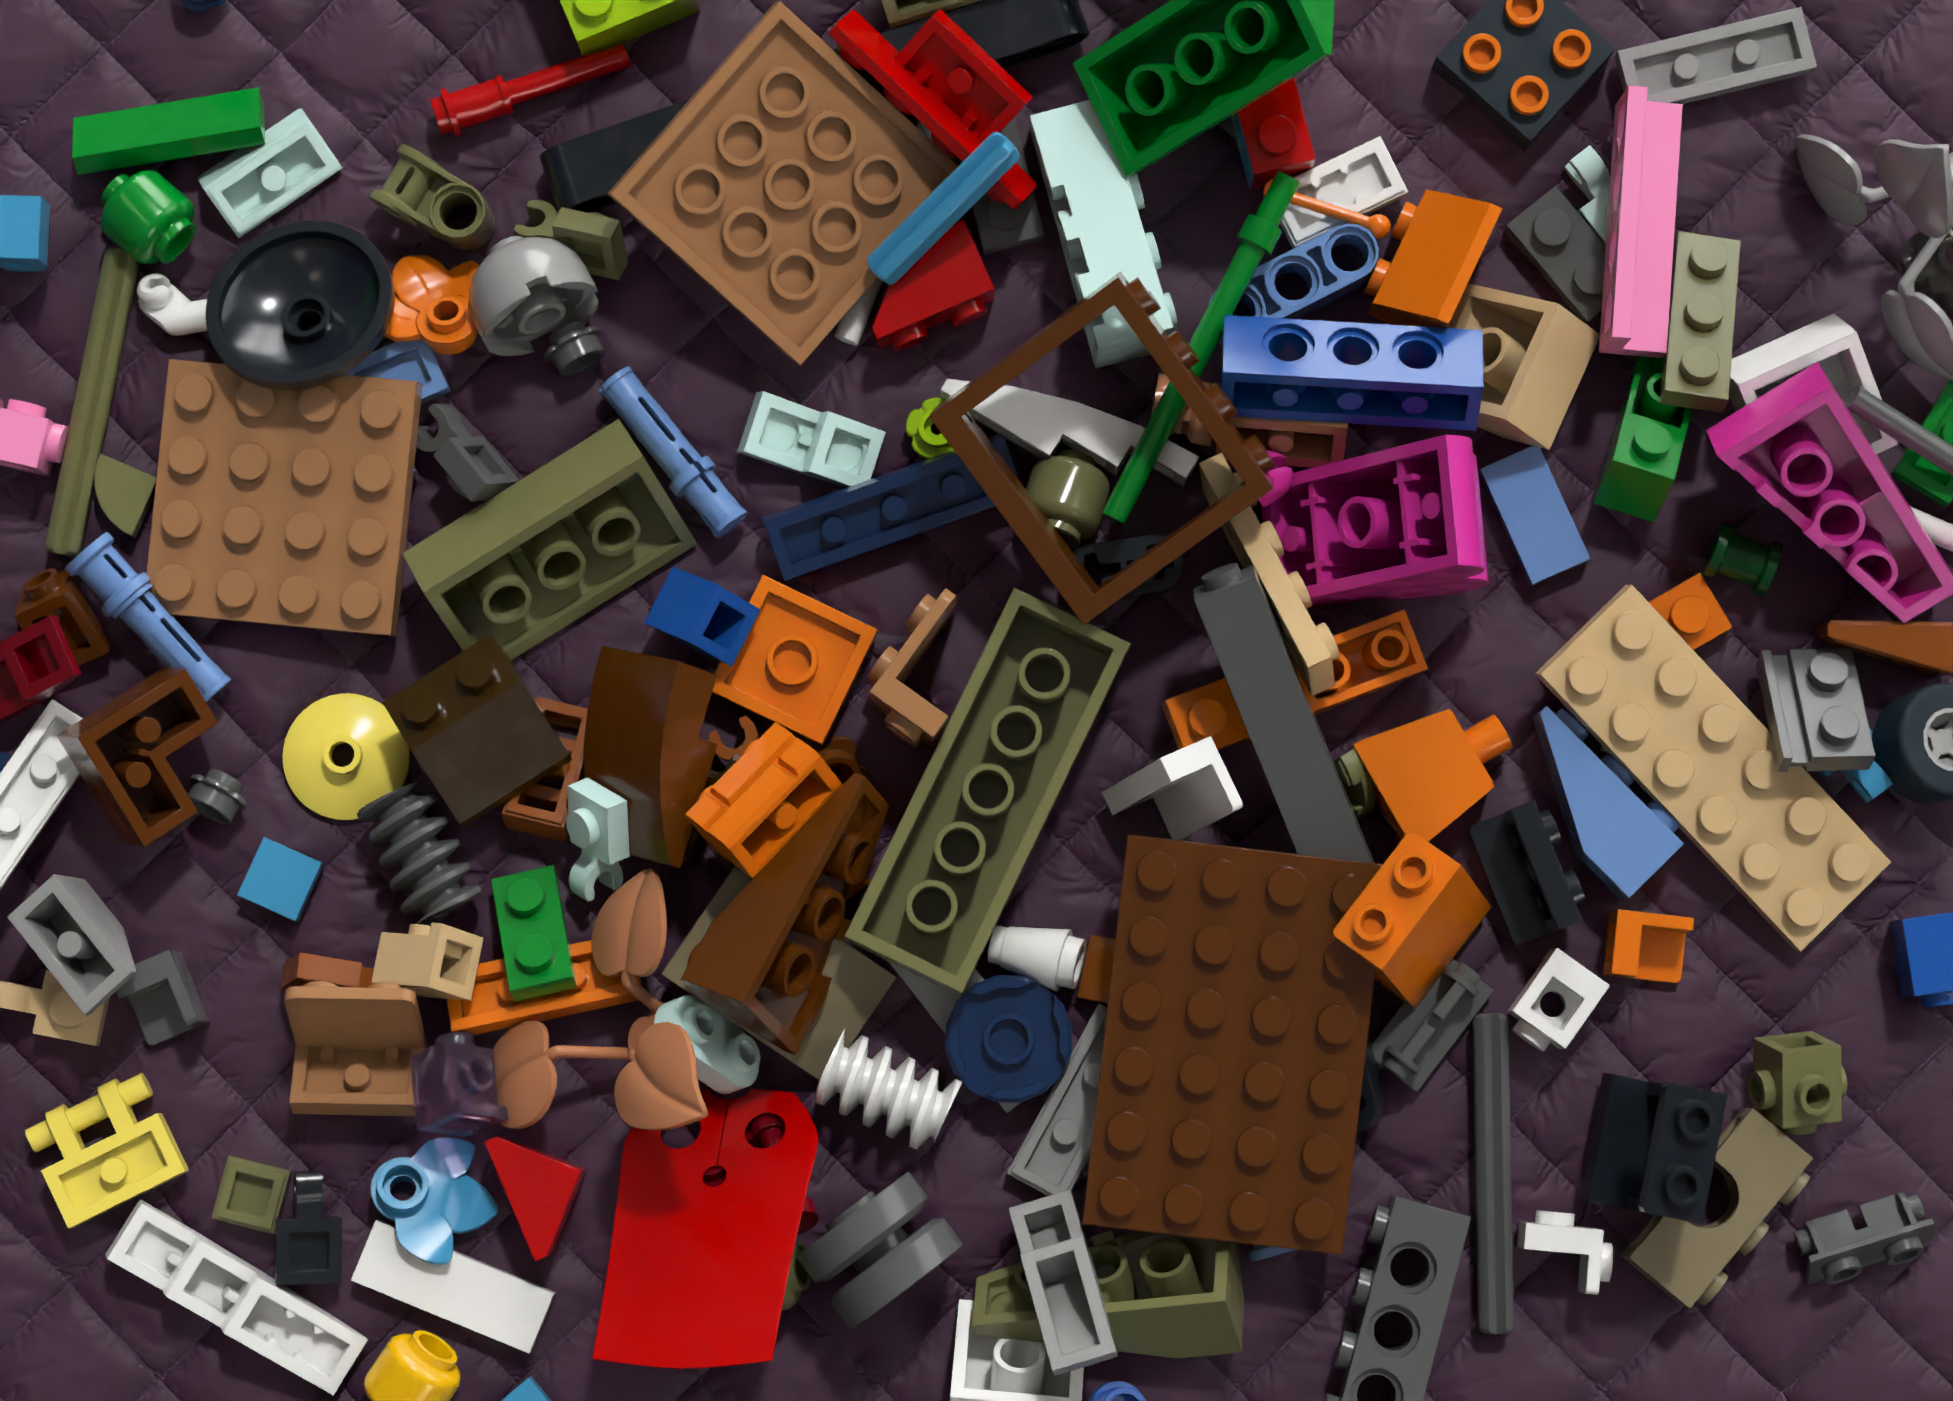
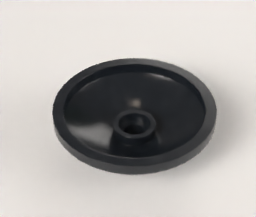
M300 221L281 225L248 241L226 261L218 272L211 286L206 304V327L209 338L225 365L236 375L250 383L278 390H297L318 386L351 371L367 358L379 344L393 315L395 304L394 281L390 269L378 248L368 238L352 228L326 221ZM318 324L313 329L305 331L311 325Z

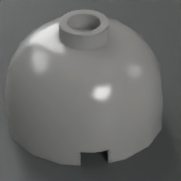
M511 236L496 243L491 248L489 255L477 268L469 288L468 305L473 322L488 351L500 356H517L535 352L530 341L550 331L553 333L561 326L573 321H582L585 324L597 310L599 301L594 293L598 292L585 264L575 251L551 238Z

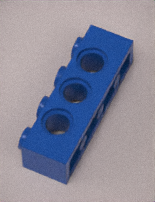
M1224 315L1219 386L1238 412L1234 417L1476 431L1483 393V330Z

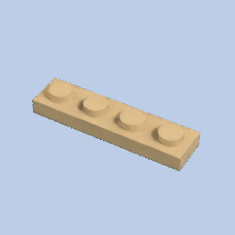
M1222 453L1199 463L1203 494L1210 506L1244 482L1238 472L1232 473ZM1255 501L1223 524L1221 528L1243 569L1254 565L1291 658L1311 696L1335 686L1333 660L1340 658L1339 650L1328 626L1324 622L1315 626L1306 610L1312 606L1308 590L1297 571L1290 574L1286 573L1279 560V557L1284 556V549L1280 538L1269 520L1261 524L1259 523L1252 510V507L1257 505V501Z

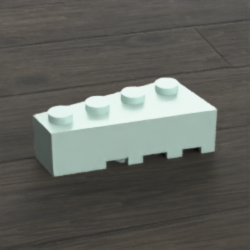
M1090 100L1030 115L1029 130L1077 303L1121 271L1129 283L1138 277L1146 289L1151 291L1161 307L1153 316L1167 335H1170L1173 330L1178 329V321L1170 293L1162 292L1156 270L1162 268L1155 237L1153 232H1144L1138 210L1144 209L1145 203L1138 176L1136 174L1132 177H1125ZM1115 305L1084 327L1095 369L1150 354Z

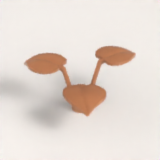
M652 868L644 869L618 888L600 909L592 931V954L598 970L603 975L609 977L622 975L621 982L623 987L651 1010V1014L638 1018L632 1024L628 1034L629 1047L556 1045L549 1048V1034L546 1025L538 1021H523L515 1024L497 1041L487 1062L484 1075V1101L489 1112V1118L502 1126L512 1129L527 1128L539 1121L549 1110L555 1096L557 1072L552 1062L559 1058L630 1060L631 1062L619 1073L614 1089L618 1113L623 1121L630 1126L650 1131L670 1130L694 1123L708 1116V1111L699 1088L696 1057L690 1037L680 1025L671 1022L654 1024L656 1011L664 1003L658 1001L639 985L636 976L647 977L657 969L666 945V906L663 887L657 870Z

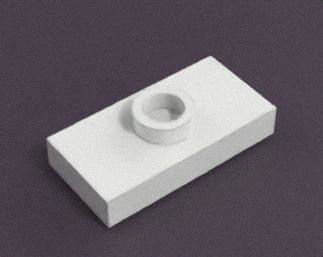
M1381 136L1294 177L1300 183L1296 191L1297 193L1366 216L1406 197L1408 194V190ZM1289 204L1280 222L1292 249L1337 226L1347 224V222L1293 204Z

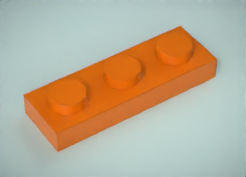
M592 940L570 944L577 988L514 1002L509 990L503 958L478 964L471 1001L447 999L452 1033L456 1039L510 1028L523 1021L540 1022L639 1000L623 987L621 982L622 975L609 977L603 975L598 970L592 954ZM636 976L639 985L642 986L641 977Z

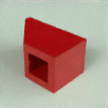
M964 219L956 222L895 284L889 285L872 327L878 349L892 344L895 351L905 350L929 338L930 335L927 329L949 319L953 326H960L987 313L988 310L985 304L994 300V287Z

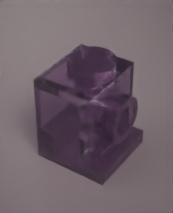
M467 1032L443 1034L435 1039L436 1045L410 1056L417 1130L468 1137L509 1119L507 1107L498 1105L493 1049L475 1046L473 1034Z

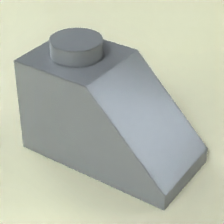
M53 874L7 916L84 1015L92 1014L137 973L123 926L85 879Z

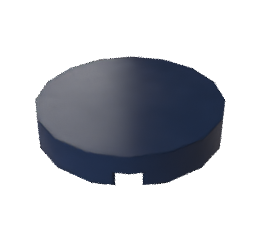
M997 975L974 984L956 1002L946 1023L945 1050L954 1074L971 1092L993 1102L1021 1103L1044 1094L1062 1077L1072 1054V1025L1064 1004L1046 986L1025 976Z

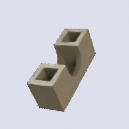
M1742 1108L1720 1134L1714 1168L1721 1173L1728 1187V1202L1721 1216L1710 1224L1694 1226L1687 1221L1654 1215L1621 1254V1257L1680 1306L1690 1309L1696 1301L1700 1302L1703 1306L1706 1305L1727 1281L1728 1275L1722 1269L1736 1252L1739 1251L1744 1256L1747 1255L1764 1237L1769 1226L1763 1219L1777 1202L1780 1201L1784 1206H1787L1805 1187L1810 1176L1804 1172V1169L1813 1160V1157L1754 1108Z

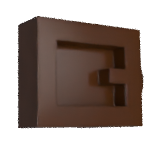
M54 568L44 570L31 577L23 585V590L20 592L14 617L22 630L49 616L56 615L78 666L108 653L111 640L80 591L82 578L79 575L70 576L66 570L57 572Z

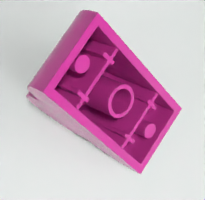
M1445 434L1294 472L1290 489L1281 498L1268 506L1263 507L1261 505L1263 523L1268 520L1272 523L1284 549V556L1279 557V560L1287 574L1295 571L1299 573L1310 595L1312 606L1350 603L1367 599L1433 597L1466 592L1489 584L1477 457L1473 454L1471 438Z

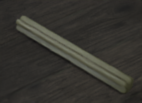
M107 248L104 252L45 542L46 550L55 555L76 557L81 553L95 485L96 463L104 441L140 264L122 248Z

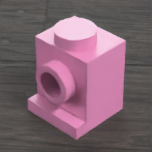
M0 399V466L50 477L53 463L62 462L69 427L56 424L50 419L45 418L47 410L45 407L25 401L9 399L7 409H4V402Z

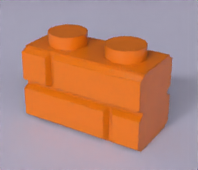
M775 722L759 739L754 740L746 747L743 755L714 785L707 787L700 794L697 802L685 813V816L717 853L753 879L843 784L812 747L796 738L791 732Z

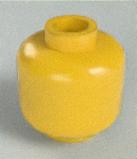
M418 1330L413 1334L403 1333L393 1336L366 1374L364 1389L367 1397L371 1401H450L457 1391L461 1380L460 1371L456 1365L458 1357L449 1344L427 1331Z

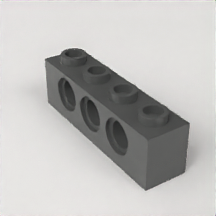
M1390 1195L1387 1207L1376 1205L1367 1236V1242L1377 1245L1371 1269L1359 1268L1350 1305L1360 1307L1354 1333L1343 1330L1335 1355L1334 1368L1343 1370L1337 1396L1327 1393L1324 1401H1358V1387L1366 1377L1371 1375H1382L1388 1379L1391 1385L1389 1401H1423L1468 1232L1470 1216ZM1406 1248H1414L1423 1257L1425 1265L1423 1275L1417 1282L1411 1285H1400L1391 1274V1261L1399 1251ZM1390 1311L1400 1312L1408 1324V1333L1405 1340L1400 1345L1392 1348L1380 1346L1374 1336V1325L1377 1319Z

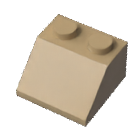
M1468 283L1447 327L1483 330V393L1477 427L1505 439L1550 450L1599 341L1600 334L1559 303Z

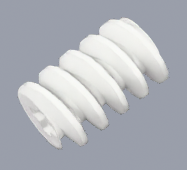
M844 1029L817 1085L816 1103L824 1106L836 1093H840L839 1114L847 1117L861 1103L864 1105L863 1125L871 1127L879 1118L886 1115V1136L894 1139L908 1125L911 1127L910 1147L918 1149L930 1136L934 1138L935 1142L962 1082L954 1079L940 1092L937 1090L938 1070L931 1068L917 1081L914 1079L915 1059L908 1057L896 1070L891 1069V1048L885 1046L870 1059L867 1057L869 1038L861 1035L849 1048L844 1047Z

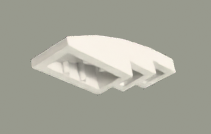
M947 379L941 388V398L948 399L971 381ZM1004 385L969 411L973 419L998 434L1002 433L1006 439L1039 459L1055 456L1063 443L1073 450L1091 456L1096 464L1114 475L1118 474L1127 457L1132 455L1145 429L1140 425L1076 401ZM1168 440L1153 469L1184 487L1197 465L1199 456Z
M139 1199L106 1252L108 1260L163 1290L166 1297L219 1326L227 1336L333 1396L368 1341L365 1336L283 1284L276 1285L274 1278Z

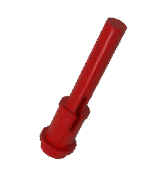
M621 43L506 82L499 75L495 79L447 93L446 88L439 89L441 96L429 100L441 135L454 132L455 137L462 136L460 129L504 114L514 113L512 108L514 104L629 68L631 65L625 46Z

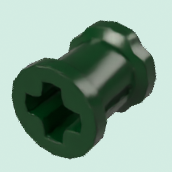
M1722 522L1708 550L1702 568V575L1712 578L1715 574L1722 575L1752 587L1753 595L1762 598L1767 592L1777 570L1783 551V544L1773 541L1770 545L1763 544L1734 533L1731 524Z

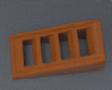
M1829 620L1817 626V639L1840 648H1852L1854 652L1935 676L1953 675V622L1907 621L1904 623L1902 621Z
M537 696L536 700L551 725L578 731L576 741L559 737L573 760L569 762V765L565 764L546 776L547 778L563 781L561 790L533 784L505 802L502 816L505 827L508 829L566 842L569 834L566 826V818L569 813L567 786L583 780L584 743L588 708ZM526 799L556 807L555 812L526 806Z

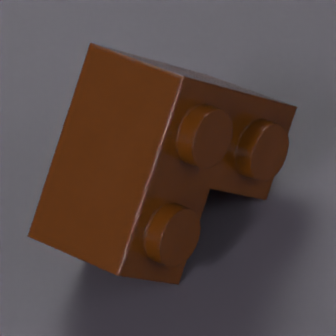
M161 668L56 736L122 843L145 847L198 812L165 757L218 724V721L186 668Z

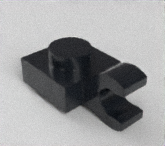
M294 1171L295 1217L275 1218L276 1285L342 1283V1218L340 1216L322 1217L323 1173H320V1171Z

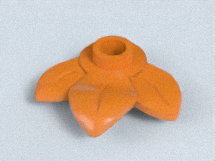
M410 255L401 258L393 269L392 278L396 293L393 315L384 337L395 342H409L422 339L434 351L445 355L458 354L467 350L474 343L478 333L472 319L468 301L471 280L479 265L471 260L463 262L448 271L438 260L428 255Z

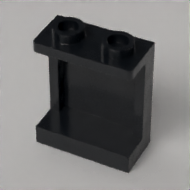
M1603 1073L1578 1199L1703 1225L1728 1094L1675 1082L1655 1083Z

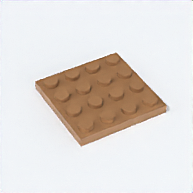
M776 1L607 194L795 364L801 365L876 280L877 276L867 264L868 256L958 165L940 151L927 136L781 1Z
M169 359L146 573L151 579L150 583L153 586L149 591L170 615L397 637L405 561L402 553L406 551L423 384L417 381L342 375L330 382L306 389L278 390L250 383L236 375L225 364ZM145 605L151 612H153L151 608Z

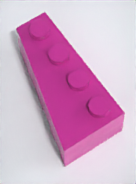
M1818 362L1706 430L1716 455L1733 471L1739 472L1755 487L1762 497L1786 514L1802 529L1809 539L1820 549H1825L1843 565L1845 570L1902 622L1906 623L1953 594V575L1945 560Z

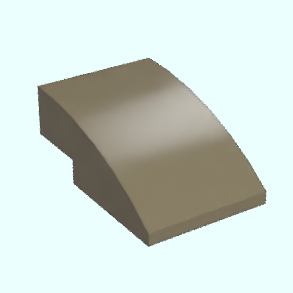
M736 867L732 869L661 973L700 1001L702 1000L681 980V977L687 968L690 953L702 941L711 922L752 880ZM833 939L822 972L823 975L831 977L832 980L826 998L796 1055L783 1051L728 1017H724L820 1080L843 1030L845 1029L844 1047L849 1048L897 977L846 942Z

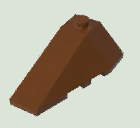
M854 773L711 922L702 941L690 953L687 968L681 977V980L707 1006L793 1055H796L826 998L832 978L823 975L822 972L833 939L845 941V934L851 920L844 918L846 899L851 885L859 884L866 877L889 808V804L865 776Z

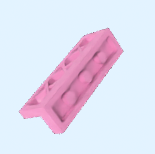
M1628 85L1615 105L1599 353L1663 358L1667 353L1683 104L1647 101L1648 87Z

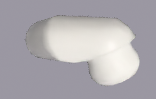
M159 273L146 275L140 280L136 290L139 297V307L147 317L170 335L181 336L207 331V299L190 301L174 285L170 284L166 276Z

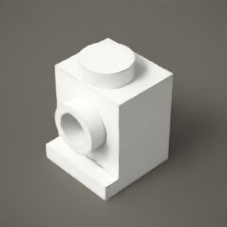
M1550 949L1507 1011L1518 1020L1512 1031L1542 1052L1546 1050L1550 1043L1558 1049H1566L1610 985L1560 949ZM1547 992L1556 993L1562 1000V1010L1555 1017L1545 1015L1540 1008L1541 998Z

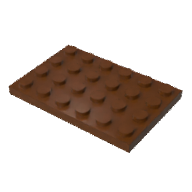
M1127 834L1082 1224L1342 1255L1375 970L1361 956L1337 940L1333 930L1383 864Z

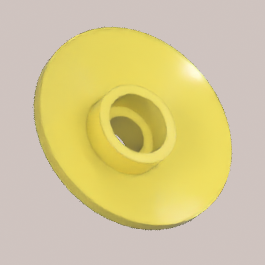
M335 694L315 701L296 717L285 738L282 755L283 768L291 790L310 810L331 819L357 820L359 819L357 816L359 809L403 787L410 767V748L383 704L359 694ZM348 743L354 750V758L349 765L338 767L332 760V752L337 745Z

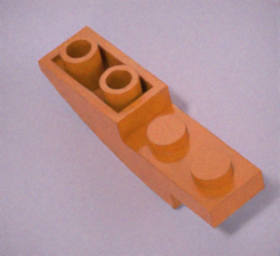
M1404 609L1333 636L1340 654V658L1333 660L1334 687L1311 696L1298 670L1297 673L1312 710L1317 715L1426 671L1428 667ZM1226 678L1172 697L1161 703L1179 750L1210 736L1217 750L1251 740Z

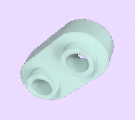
M692 995L679 997L662 1004L657 1009L654 1024L671 1022L680 1025L690 1037L696 1057L697 1076L700 1081L720 1094H730L751 1086L756 1081L760 1064L759 1049L755 1041L741 1028Z

